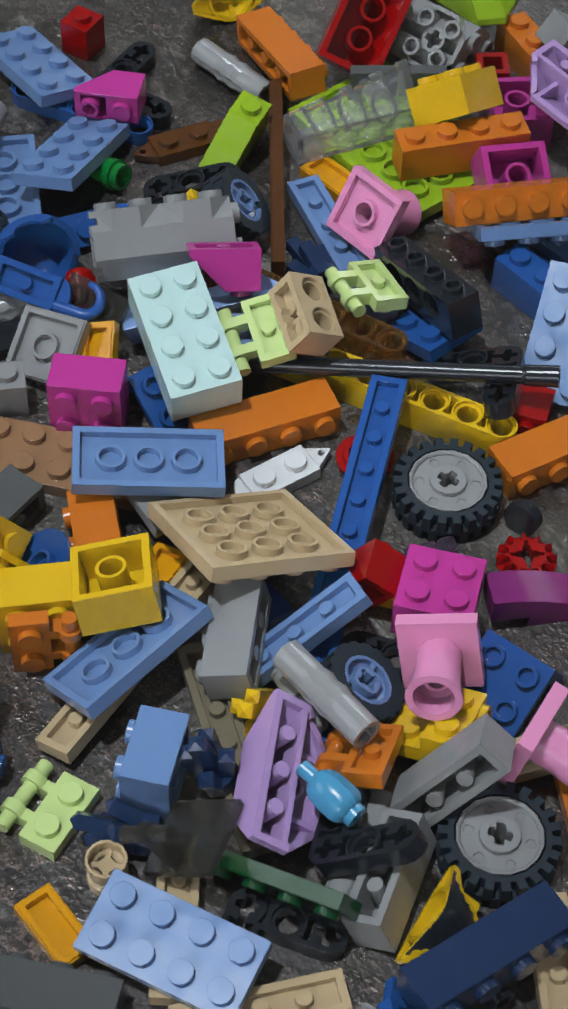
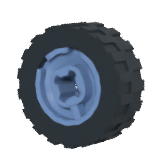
M232 166L225 168L203 183L201 191L221 189L222 196L229 195L230 202H238L240 223H234L236 237H242L243 242H250L268 230L267 228L270 227L269 207L267 202H265L264 195L248 174Z
M350 641L348 644L346 642L340 644L320 663L333 672L338 681L346 685L352 695L380 723L387 724L403 708L401 705L405 702V695L403 694L405 688L400 680L398 670L393 667L388 657L386 658L381 654V651L370 647L367 643Z

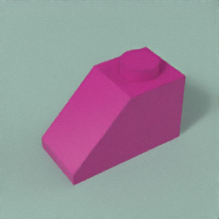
M186 242V251L194 261H197L198 265L225 292H230L231 296L247 297L252 295V291H261L262 248L257 242Z

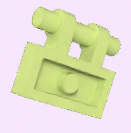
M380 259L348 262L346 271H338L336 267H329L325 271L328 287L334 294L341 297V305L346 311L352 312L355 317H361L365 314L366 308L364 305H370L375 313L407 309L409 296Z
M268 293L241 301L240 305L243 312L241 315L233 317L231 310L228 308L217 312L241 377L251 373L248 362L258 357L262 369L297 359L296 353H289ZM249 330L252 341L242 344L239 334Z
M40 759L34 769L29 768L21 778L22 785L14 796L7 797L0 806V831L7 833L14 823L22 826L23 828L18 834L19 843L55 862L77 831L74 830L70 818L76 811L90 813L100 799V789L66 771L54 783L47 779L54 769L53 764L46 759ZM37 794L44 799L35 812L26 808L34 795Z

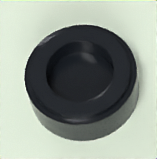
M514 499L504 510L503 516L506 524L518 535L524 532L526 536H531L543 523V517L539 508L527 499Z

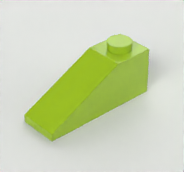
M243 90L227 112L198 167L229 162L240 168L266 130L272 104Z

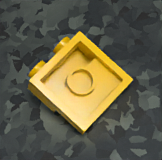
M462 688L463 705L461 710L455 716L441 721L426 720L415 715L408 708L406 702L401 705L403 708L390 723L403 725L404 741L398 755L420 761L485 713L491 717L492 706L487 705V694Z

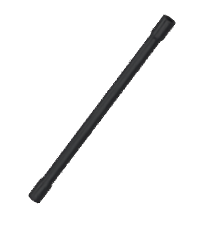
M297 356V359L264 369L261 368L258 357L250 359L248 362L251 372L368 378H371V375L374 374L401 379L523 384L531 387L559 388L561 372L560 365L527 364L517 366Z

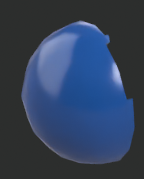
M34 214L19 218L0 232V255L64 279L69 270L76 268L79 256H81L79 239L72 228L50 214Z

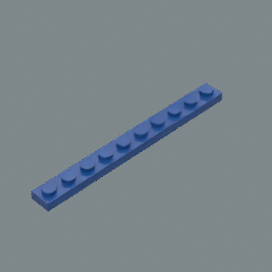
M371 375L330 529L353 550L368 543L408 391V379ZM349 567L338 568L334 572L318 570L310 600L348 572ZM346 625L309 653L319 662H322L342 644Z

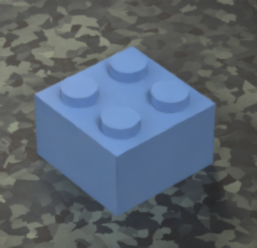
M141 704L136 720L130 719L126 728L125 744H128L125 755L119 754L117 756L114 766L113 779L118 780L115 796L143 810L159 812V826L171 828L188 771L180 757L181 745H188L189 737H191L190 714Z

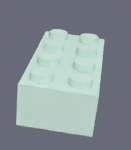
M197 261L127 279L128 303L171 421L242 402L243 379Z

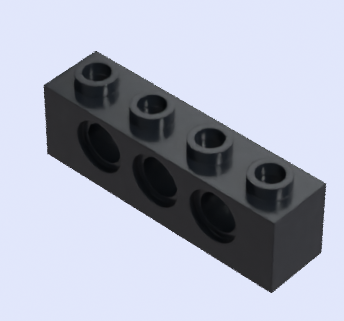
M405 235L390 238L386 243L374 247L376 259L382 261L409 296L407 305L452 341L483 327L478 290Z

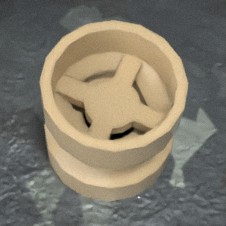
M100 840L92 844L87 850L85 868L87 885L92 893L98 897L100 896L111 876L109 874L113 872L114 868L129 874L127 852L118 842Z

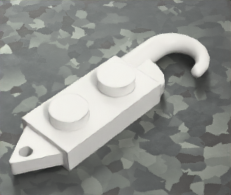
M298 445L239 474L238 478L234 481L233 492L237 494L286 489L291 493L320 478L321 469L330 456V448H303L301 445Z

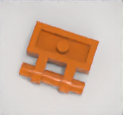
M48 610L7 614L14 672L25 671L35 673L43 669L54 668V659L66 660L84 645L80 640L82 632L76 614L73 611H66L61 615V618L49 619Z
M380 723V729L376 736L361 748H355L335 729L329 733L325 741L326 751L318 756L314 766L318 770H335L347 778L355 787L383 790L404 741L403 725Z

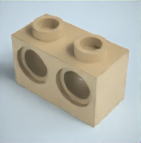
M288 271L268 292L289 353L323 357L344 337L322 276Z

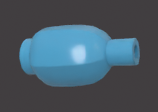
M308 760L299 765L296 773L307 783L308 798L324 816L334 823H344L349 828L359 821L364 815L366 808L361 804L360 791L347 778L335 770H318Z

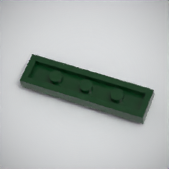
M201 841L195 855L197 859L209 864L207 873L228 882H231L233 875L244 879L242 886L266 895L268 888L279 892L278 900L300 909L304 901L315 905L313 911L315 914L334 922H338L341 915L357 921L363 906L362 903L345 893Z

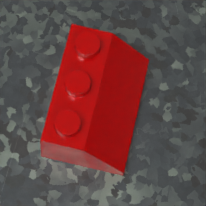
M338 0L315 54L326 63L349 73L350 65H383L412 0Z

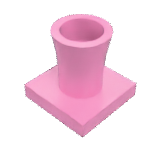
M354 165L326 225L372 260L376 259L374 247L386 243L393 235L408 236L412 234L419 226L422 210L418 198L411 191L405 189L395 190L364 166Z
M478 613L396 614L395 631L404 688H407L405 691L406 705L415 715L426 720L441 721L455 716L463 705L461 687H483L485 683Z
M555 681L514 748L511 772L499 779V782L506 785L507 781L514 783L526 762L530 760L568 787V729L552 720L566 698L568 688Z

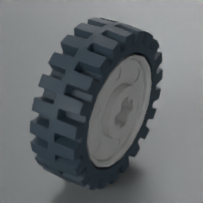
M436 438L434 446H431L428 440L421 442L419 449L414 445L408 449L407 455L403 454L399 458V463L396 464L394 469L391 503L392 508L395 509V516L398 520L402 519V526L407 530L414 527L415 536L421 538L427 533L428 541L436 543L437 537H443V544H451L453 537H456L458 544L467 542L468 534L473 540L480 537L481 530L486 533L491 528L492 522L495 523L502 501L503 478H501L500 468L495 467V460L491 456L485 458L486 451L480 447L473 452V444L465 441L462 447L458 446V439L450 438L449 445L444 444L443 438Z
M496 781L438 822L435 836V859H438L437 867L440 874L446 873L450 866L456 865L461 871L464 892L472 895V898L479 902L480 906L483 900L489 901V908L498 909L501 902H505V904L544 880L550 885L557 871L563 846L561 825L559 821L555 822L556 814L552 807L545 809L546 801L540 795L532 799V790L523 786L520 793L515 791L516 783L509 781L506 782L505 789L499 788V781Z

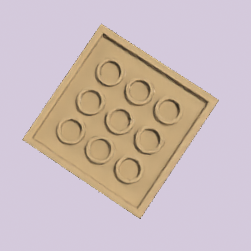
M286 489L226 494L225 497H194L148 502L147 516L210 582L216 584H228L232 580L246 578L264 580L268 576L281 574L299 576L303 572L316 570L334 572L338 568L354 566L356 551Z

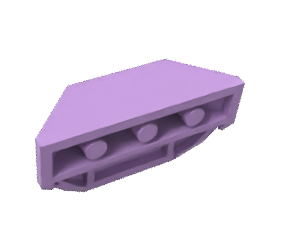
M553 39L531 55L530 101L568 130V49Z
M277 688L272 692L243 741L230 816L247 839L281 855H285L313 840L321 813L308 798L307 783L296 773V770L305 760H308L314 766L318 756L326 750L321 734L313 721L315 715L312 705Z

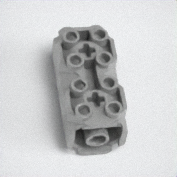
M412 0L389 53L412 65H446L448 71L474 64L475 53L492 52L494 43L489 40V32L448 9L436 5L429 0Z
M215 189L197 192L198 199L187 200L186 193L163 196V203L152 204L151 197L128 200L129 207L117 208L116 201L94 204V211L87 212L88 219H95V225L89 227L94 268H101L102 275H95L96 283L126 280L193 262L194 260L186 251V242H243L242 237H236L234 223H240L238 202H230L229 195L222 196V190Z

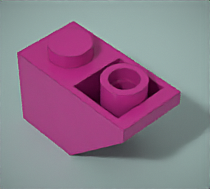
M112 70L76 86L73 91L75 116L114 119L118 122L139 124L146 102V75Z

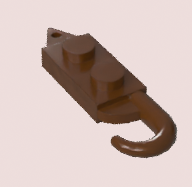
M224 119L213 122L206 120L149 136L148 142L134 153V160L158 163L161 167L204 155Z

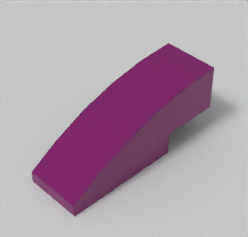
M537 570L485 572L482 592L491 622L525 618L527 626L568 621V574Z

